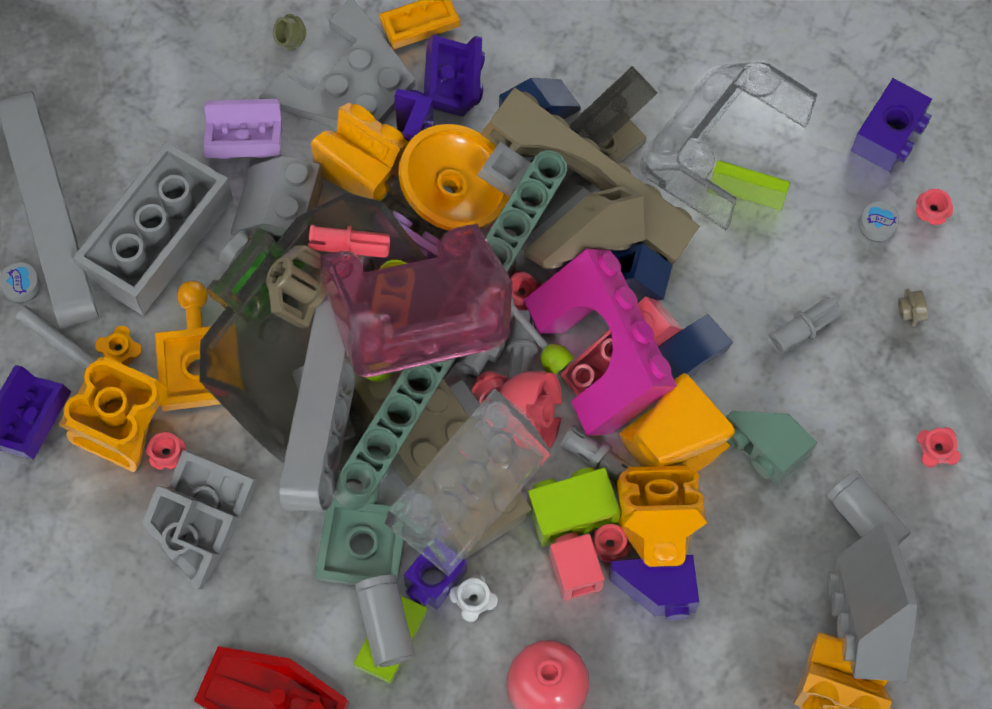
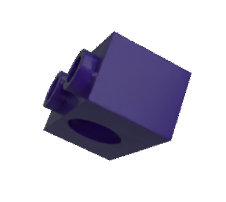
M892 78L858 131L851 152L891 172L897 161L904 163L915 145V143L910 141L914 133L922 135L930 122L932 115L927 113L932 98ZM888 124L897 125L901 129H893Z

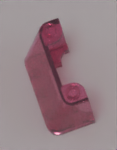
M477 223L457 227L444 234L439 242L438 257L363 273L362 263L355 253L340 251L320 256L321 274L344 348L353 371L359 376L373 377L489 351L499 347L509 336L513 282Z

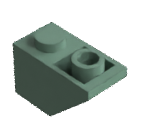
M731 411L726 416L735 431L732 438L727 442L737 451L743 450L753 460L752 465L763 478H771L777 485L812 455L817 441L790 414Z

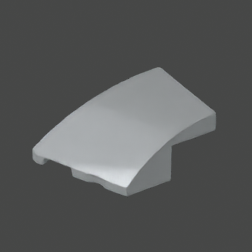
M183 450L169 486H156L141 524L153 538L160 542L168 557L176 562L191 580L190 584L197 589H203L227 549L259 480Z

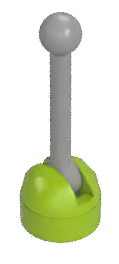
M503 294L499 298L500 307L508 309L541 347L540 362L547 373L557 374L574 359L572 353L565 346L548 344L514 305V298L510 294Z

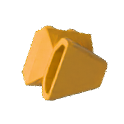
M347 103L339 107L337 132L323 131L312 140L311 148L314 162L321 165L323 179L373 205H377L393 186L400 185L398 175L399 162L409 142L394 127L378 122L364 107L358 104Z
M106 356L98 357L95 362L86 368L84 382L77 394L66 402L64 416L58 426L68 430L66 433L67 439L72 444L129 471L135 472L141 463L151 419L168 389L159 381Z
M683 373L674 380L677 387L664 394L656 406L619 433L625 448L642 467L686 465L688 468L698 472L704 466L713 463L721 453L731 447L727 441L734 435V427L690 376Z
M686 465L628 467L626 471L620 474V478L617 480L621 506L618 525L623 529L626 537L647 566L682 565L685 562L693 533L708 523L704 509L705 497L700 492L699 487L700 476L698 472L688 468Z
M818 632L813 640L793 704L801 709H890L892 700L885 689L888 680L854 679L850 662L843 660V639Z

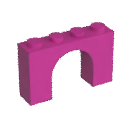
M585 249L524 299L539 333L564 334L594 310L605 319L609 326L613 341V351L606 372L598 381L571 400L587 436L613 434L662 398L664 394L677 387L671 375V367L662 356L654 340V332L645 321L637 305V297L629 288L621 272L620 262L612 254L611 250Z

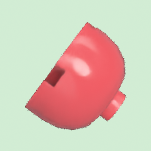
M536 370L524 371L509 378L500 390L499 396L494 397L492 416L494 419H497L498 427L507 441L517 447L534 451L549 450L553 446L561 424V418H554L555 404L562 405L561 387L556 374Z
M555 640L537 641L524 647L512 660L507 674V695L515 709H582L590 689L589 672L581 656L569 645Z

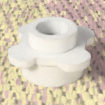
M480 574L471 575L459 587L454 586L449 593L450 601L458 604L462 610V618L466 622H475L479 614L485 610L495 609L498 604L497 595L490 593L485 583V578ZM476 595L478 599L473 602L470 600V596Z

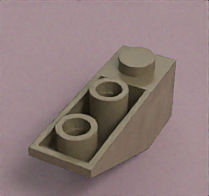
M625 186L591 193L524 249V256L536 262L542 268L552 269L562 266L565 261L576 258L585 249L617 251L628 249L630 244L645 240L644 196Z

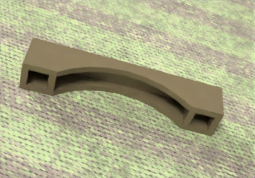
M514 87L480 133L496 146L499 142H502L522 157L535 158L542 151H555L564 157L567 168L588 179L600 191L625 186L643 195L645 240L632 243V245L645 244L672 265L681 256L700 225L692 220V216L686 210L674 207L662 198L658 189L652 185L642 183L631 175V171L626 165L619 161L611 160L601 152L600 147L594 141L579 136L570 129L569 124L563 118L551 115L539 106L535 97L527 92H521Z

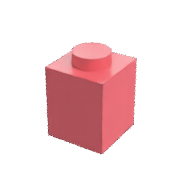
M569 533L558 537L555 540V544L550 545L549 558L563 602L602 591L604 577L590 534L579 536L578 533Z

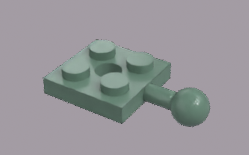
M369 450V453L374 457L383 458L386 456L385 452L381 450ZM391 466L385 474L384 478H386L390 473ZM380 484L370 501L358 510L344 508L337 502L336 498H333L330 508L325 512L315 579L356 585L369 578L395 575L398 584L409 509L377 504ZM358 534H367L374 540L373 548L366 554H356L351 549L352 539Z

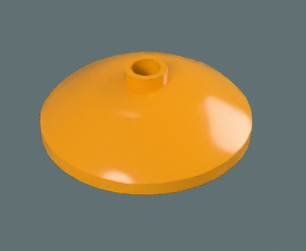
M441 124L422 130L407 144L399 162V182L407 202L423 219L444 230L473 232L491 225L497 220L510 197L477 175L497 146L479 132L461 125ZM443 186L449 187L453 193L447 192Z

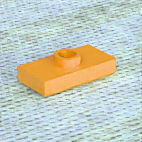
M418 0L379 14V21L393 50L429 38L432 35H438L460 27V18L451 0Z

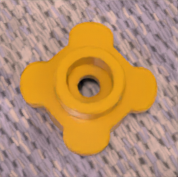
M123 325L117 326L114 333L106 338L100 337L95 342L97 352L103 353L104 356L126 366L142 353L141 345L133 341L130 337V329ZM121 345L122 349L117 351L115 347Z

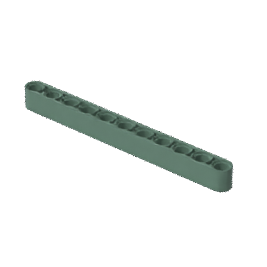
M545 150L534 158L344 465L334 489L335 498L342 507L349 510L363 508L375 493L557 192L567 172V163L559 153ZM540 172L549 174L551 178L545 177ZM522 200L531 202L534 207L526 205ZM504 229L512 230L517 236L507 234ZM485 258L495 260L499 266L490 265ZM467 288L477 290L481 297L471 295ZM447 319H456L463 327H454ZM427 350L439 351L444 359L433 358ZM408 382H419L423 385L425 391L413 390ZM388 414H399L406 423H393L389 419ZM367 447H380L386 456L383 458L374 457L369 453ZM349 479L359 480L364 484L365 490L362 492L353 491L348 487L346 481Z

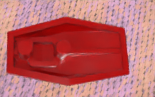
M221 646L217 647L194 699L196 704L205 709H347L350 703L347 698L290 658Z

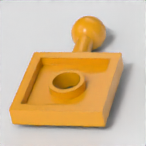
M187 281L177 291V301L186 310L187 329L155 333L158 381L168 389L160 403L162 411L242 402L234 324L203 327L201 308L207 303L208 292L205 286L198 281ZM202 359L209 363L207 371L201 375H192L187 371L190 363L195 360Z

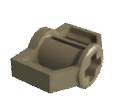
M306 245L294 246L275 261L266 278L271 313L298 328L309 327L315 308L322 303L327 294L328 283L326 277L332 261ZM298 258L313 267L311 275L294 266L292 260ZM282 292L298 301V310L283 302Z

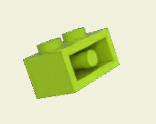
M593 467L583 468L574 472L571 478L558 482L555 479H546L533 485V489L527 492V503L532 509L530 514L541 547L555 544V540L565 534L578 533L581 536L594 532L606 524L618 525L621 511L606 468L594 470Z

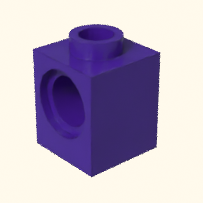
M434 537L403 575L405 587L408 588L405 591L406 594L414 602L424 607L428 603L438 610L449 596L450 590L457 586L467 573V561ZM429 570H438L443 573L444 578L437 584H428L423 581L422 576Z

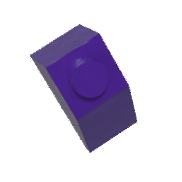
M686 555L685 562L679 566L650 567L642 559L611 561L609 580L653 616H665L668 621H679L688 619L691 613H696L700 602L693 555Z

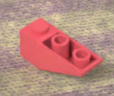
M645 296L637 304L645 321L654 332V340L658 347L683 330L660 301ZM610 329L560 374L577 396L598 381L610 364L613 351Z

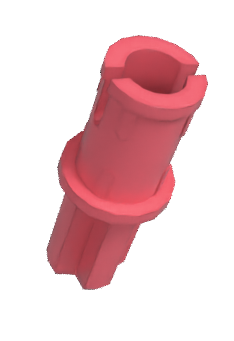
M349 225L347 229L310 226V242L308 247L314 251L343 253L345 258H349V254L383 258L389 254L390 235L386 233L352 230V226Z

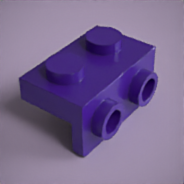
M432 35L427 40L424 94L427 97L433 98V109L464 117L475 105L480 103L484 90L483 84H480V76L485 62V53L482 51V37L474 36L467 44L437 35Z
M400 88L396 90L394 99L397 130L403 132L405 139L410 142L422 130L435 126L433 98L427 97L418 90L406 91Z
M15 365L0 390V451L34 460L72 391L62 383L35 377L23 366Z

